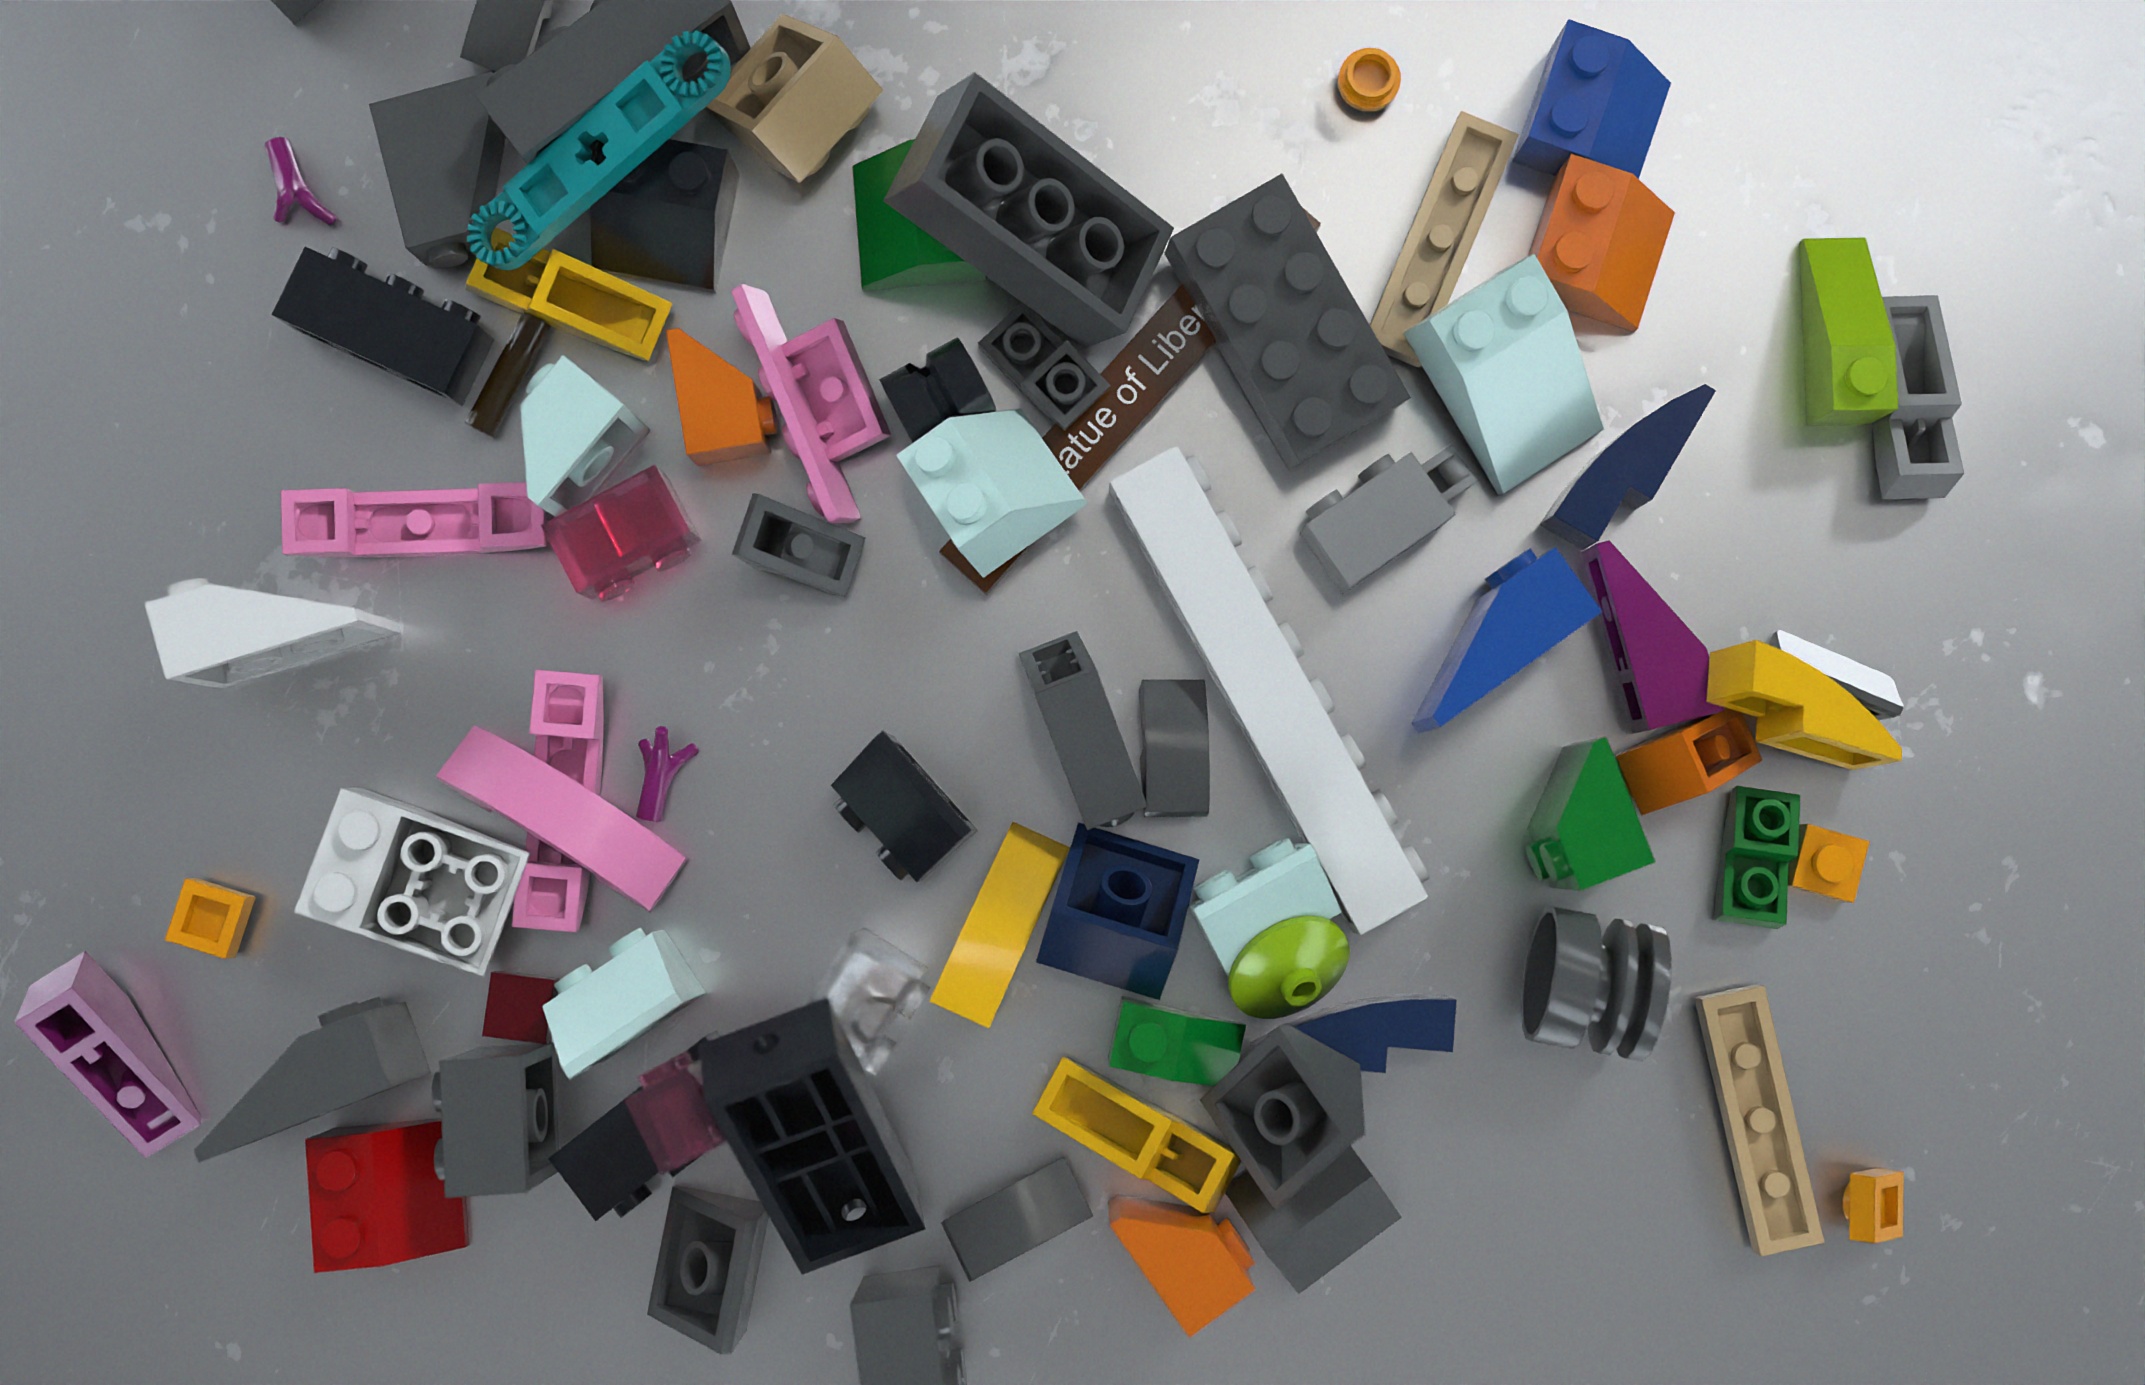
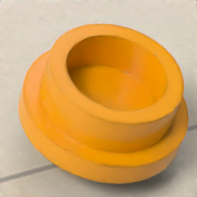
M1363 48L1351 53L1342 63L1338 74V88L1342 98L1351 107L1365 112L1377 111L1388 106L1396 97L1401 83V73L1396 61L1388 53L1377 48Z

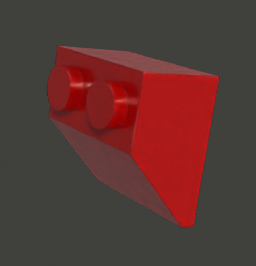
M442 1118L332 1128L305 1139L314 1273L381 1267L461 1249L469 1245L466 1196L445 1198L444 1179H438L435 1171V1147L437 1141L443 1138Z

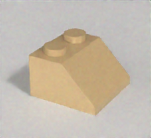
M782 13L730 72V78L725 89L704 109L770 167L801 183L806 176L814 174L823 167L829 158L831 148L848 130L857 127L866 119L870 113L871 104L884 90L837 35Z

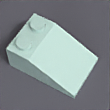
M1535 254L1505 268L1403 332L1498 495L1511 490L1604 430L1567 309Z

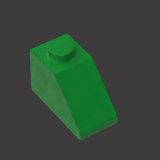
M1121 996L1108 1054L1109 1067L1175 1082L1215 1086L1238 1064L1246 1024Z

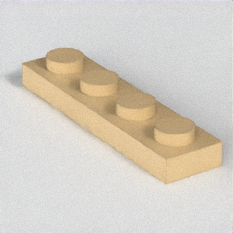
M1460 111L1370 323L1371 329L1387 355L1420 368L1421 363L1403 332L1448 305L1519 134Z
M1755 984L1694 997L1753 1252L1762 1257L1825 1243L1765 986Z

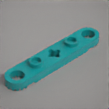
M696 30L692 33L684 31L680 37L678 35L672 38L673 42L670 45L667 43L664 50L650 62L646 60L509 180L502 187L504 190L486 206L482 205L479 207L480 212L478 214L474 213L471 216L474 220L467 227V230L470 231V235L467 236V242L471 244V252L480 261L500 270H513L524 265L725 89L730 78L731 64L724 48L706 33L703 34ZM706 52L709 55L707 57L710 64L707 65L709 72L705 71L703 73L705 78H698V83L691 81L690 84L685 82L682 77V69L686 60L695 53ZM596 139L605 144L602 150L606 159L599 165L590 160L593 153L589 146ZM510 220L515 225L513 230L516 231V234L512 235L515 241H510L509 245L511 247L503 248L504 252L500 250L495 252L491 244L493 230L502 221Z

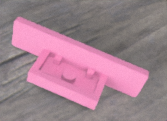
M745 284L739 285L731 290L738 307L734 311L735 322L743 337L750 344L754 345L762 365L758 368L760 382L768 396L778 403L786 422L782 426L783 437L793 455L802 460L810 480L806 485V490L811 504L818 514L825 517L830 523L850 524L861 518L838 462L891 436V432L844 321L833 318L787 341L768 294L763 290Z

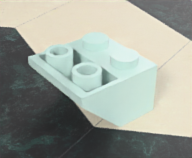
M1289 838L1284 841L1279 839L1249 856L1254 867L1234 877L1232 871L1227 872V870H1224L1193 887L1198 898L1189 903L1188 909L1220 967L1227 976L1240 951L1249 941L1268 927L1286 919L1299 916H1319L1330 919L1341 913L1318 856L1311 844L1296 843L1292 845Z

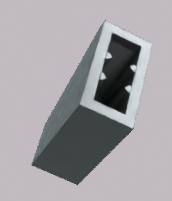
M492 71L369 104L405 248L425 266L431 265L435 268H447L467 261L468 254L472 253L470 250L471 244L467 242V236L470 235L467 227L474 220L471 216L474 213L478 214L480 212L479 207L482 205L486 206L495 198L506 136L475 96L486 87L488 79L493 74Z
M1075 631L1018 653L1087 830L1097 826L1113 827L1129 820L1135 811L1148 807L1099 674L1078 632Z

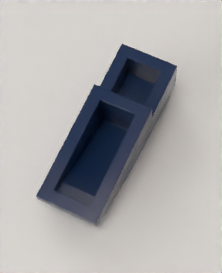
M1706 384L1693 389L1664 404L1620 434L1593 457L1560 493L1539 525L1581 550L1598 542L1621 502L1636 510L1653 500L1716 390Z
M1399 994L1364 998L1323 1008L1286 1024L1359 1063L1361 1071L1386 1073L1388 1047L1453 1052L1457 1000L1447 995ZM1274 1030L1250 1042V1052Z

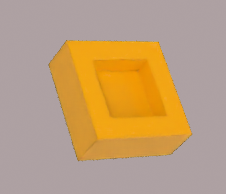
M1799 824L1798 857L1789 862L1788 886L1842 902L1854 903L1870 841L1811 824Z
M185 878L165 940L223 959L236 958L256 896L198 878Z
M1874 1168L1850 1173V1183L1846 1186L1843 1195V1212L1846 1219L1849 1220L1850 1240L1876 1244L1903 1237L1904 1171Z

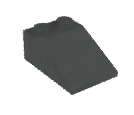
M379 996L361 1003L353 1002L319 1015L318 1019L322 1028L299 1036L194 1149L198 1163L431 1074L406 1001L383 1007Z

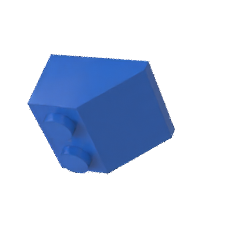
M1568 19L1550 49L1512 162L1555 176L1568 157L1574 154L1630 172L1639 179L1671 82L1629 39Z

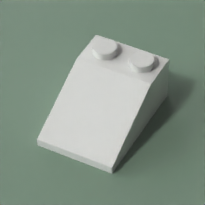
M191 579L175 583L166 588L168 596L144 603L165 679L219 689L401 634L398 621L357 608L238 589L230 586L209 584L207 579Z

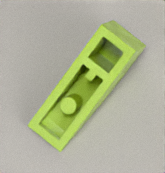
M1866 237L1803 238L1799 242L1807 426L1869 425L1898 410L1896 345Z

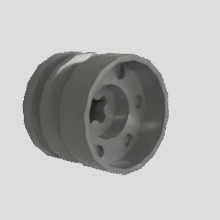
M1547 906L1540 915L1534 929L1523 977L1521 1019L1525 1039L1574 1049L1582 1041L1588 1027V1037L1594 1052L1610 1056L1617 1050L1618 1055L1625 1059L1641 1062L1651 1054L1659 1038L1666 1015L1671 986L1672 957L1670 940L1665 928L1640 923L1634 928L1632 921L1615 918L1608 925L1601 939V928L1596 914Z

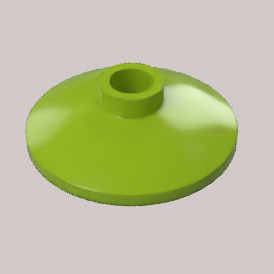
M1319 916L1294 917L1268 927L1249 941L1234 960L1228 977V989L1231 998L1242 1012L1261 1019H1276L1290 1016L1312 1006L1333 989L1347 967L1350 948L1345 934L1336 923Z

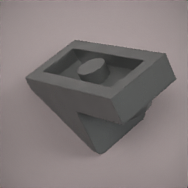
M753 493L732 555L760 571L781 574L827 593L846 597L866 537L763 495Z

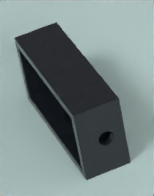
M828 997L699 1044L704 1102L802 1275L926 1229L914 1171ZM860 1207L866 1208L864 1214L858 1219L846 1220L847 1215L852 1210Z

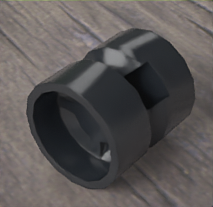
M958 337L927 353L926 366L921 369L908 363L879 379L913 443L947 418L996 411V406L979 371Z

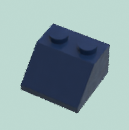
M1078 822L1036 963L1160 1000L1178 952L1199 859L1094 827L1087 830L1085 824Z

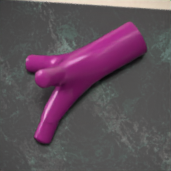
M275 137L265 143V149L277 188L276 208L273 219L279 223L286 222L290 206L295 201L317 219L322 220L328 226H333L337 221V216L324 208L307 187L300 174L289 139Z
M665 726L656 728L654 747H652L649 739H642L638 742L644 760L645 777L636 817L652 822H661L668 789L675 774L683 763L699 752L697 746L694 743H690L683 749L669 755L668 729Z

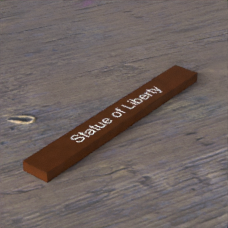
M1303 208L1317 232L1321 223ZM1183 284L1102 371L1100 375L1111 385L1110 389L1065 431L1055 423L1042 437L1079 492L1088 485L1216 344L1215 337ZM951 538L939 550V553L987 596L1035 542L984 578L958 550Z

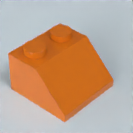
M1571 154L1553 178L1528 257L1535 254L1567 310L1635 332L1639 327L1675 212L1634 174Z
M1117 1194L1108 1201L1110 1227L1189 1338L1256 1290L1248 1271L1256 1263L1249 1253L1250 1248L1228 1217L1218 1224L1210 1213H1202L1192 1206Z

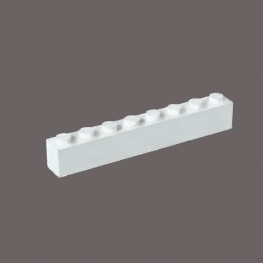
M1178 445L1111 480L1109 483V493L1303 844H1311L1317 854L1341 909V913L1351 931L1362 935L1429 898L1421 884L1429 879L1428 872L1411 845L1404 849L1401 848L1390 826L1398 823V820L1385 795L1380 789L1371 793L1359 770L1366 767V762L1356 742L1349 733L1340 737L1327 715L1335 711V707L1326 688L1318 677L1308 681L1297 661V658L1304 655V651L1296 634L1286 621L1277 625L1266 605L1268 601L1273 599V596L1263 575L1256 566L1248 570L1244 566L1235 547L1242 544V540L1233 521L1226 511L1216 514L1204 492L1211 489V484L1203 467L1194 455L1185 459Z

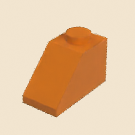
M681 329L666 330L686 455L697 466L771 454L769 435L778 434L779 432L773 400L769 396L762 397L761 391L750 377Z
M1724 707L1725 711L1699 717L1647 739L1616 755L1628 793L1634 798L1641 815L1707 794L1763 761L1742 712Z

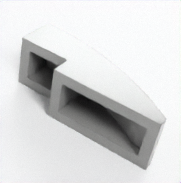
M1938 295L1882 297L1896 345L1898 410L1872 423L1882 499L1945 498L1964 475V469L1952 419L1962 405L1939 297Z

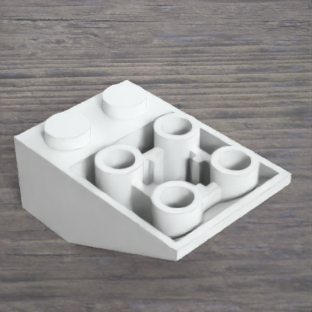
M361 787L341 788L294 913L484 977L531 853L424 809Z

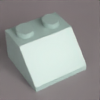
M563 355L555 365L549 363L534 375L527 387V394L529 395L522 402L520 408L527 497L537 506L571 525L651 430L624 404Z
M1022 409L947 418L896 455L958 550L983 578L1088 504Z
M638 928L608 948L613 956L612 960L592 972L588 964H585L554 984L559 995L543 1005V1010L561 1067L569 1079L602 1064L706 994L665 930L652 932L646 936L642 928Z

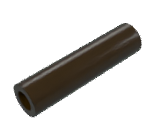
M522 313L464 422L465 424L494 438L552 328L551 326L528 313Z

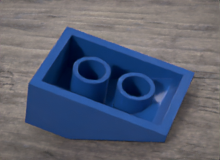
M1556 547L1538 558L1529 548L1485 578L1491 590L1475 601L1411 723L1418 733L1443 726L1603 612Z

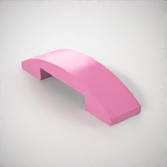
M526 482L478 484V488L411 491L352 492L347 488L281 490L282 554L286 556L419 557L492 553L547 546L545 510L527 497Z
M535 670L529 734H536L534 756L600 796L604 734L602 675ZM527 832L525 851L531 854L514 897L512 927L578 932L583 916L591 871Z
M475 725L436 775L437 780L490 813L492 810L591 871L598 881L649 913L654 909L687 861L685 856L591 790L521 748Z

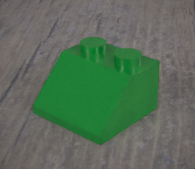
M915 139L905 141L852 166L861 286L863 291L986 281V276L883 201Z
M1607 737L1575 742L1562 747L1527 827L1532 843L1526 845V853L1537 878L1540 881L1547 879L1550 888L1582 891L1655 863L1656 861Z

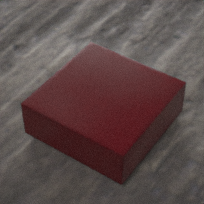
M505 971L491 972L482 1036L539 1044L550 1043L552 1035L543 1005L558 996V991L554 984L560 979Z

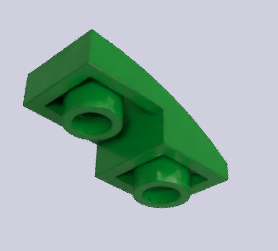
M1736 786L1732 789L1720 853L1714 920L1779 929L1786 925L1789 862L1798 857L1799 794Z

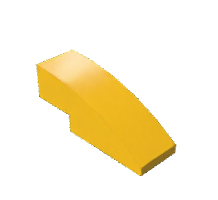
M495 227L491 236L492 248L495 252L499 250L504 252L503 248H510L509 242H514L515 239L512 238V234ZM543 248L524 265L513 270H500L477 258L465 290L518 313H528L552 327L646 362L651 357L673 304L555 249L550 252Z
M1758 640L1710 652L1707 702L1756 716L1755 742L1850 770L1902 761V748L1872 713L1842 686L1822 671L1796 656Z
M1015 822L1011 823L929 1002L986 1028H990L1070 847Z
M1067 1057L1061 1058L1032 1113L1137 1178L1151 1181L1202 1213L1216 1211L1241 1163L1240 1158L1229 1145Z

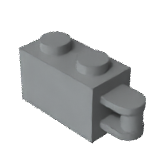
M1450 445L1422 465L1412 452L1397 462L1392 459L1390 454H1387L1358 475L1363 483L1361 487L1345 498L1336 489L1307 509L1306 513L1311 518V521L1304 526L1300 535L1343 595L1453 518L1456 514L1448 502L1474 485L1478 480L1471 473L1453 445ZM1436 468L1450 486L1442 494L1428 476Z

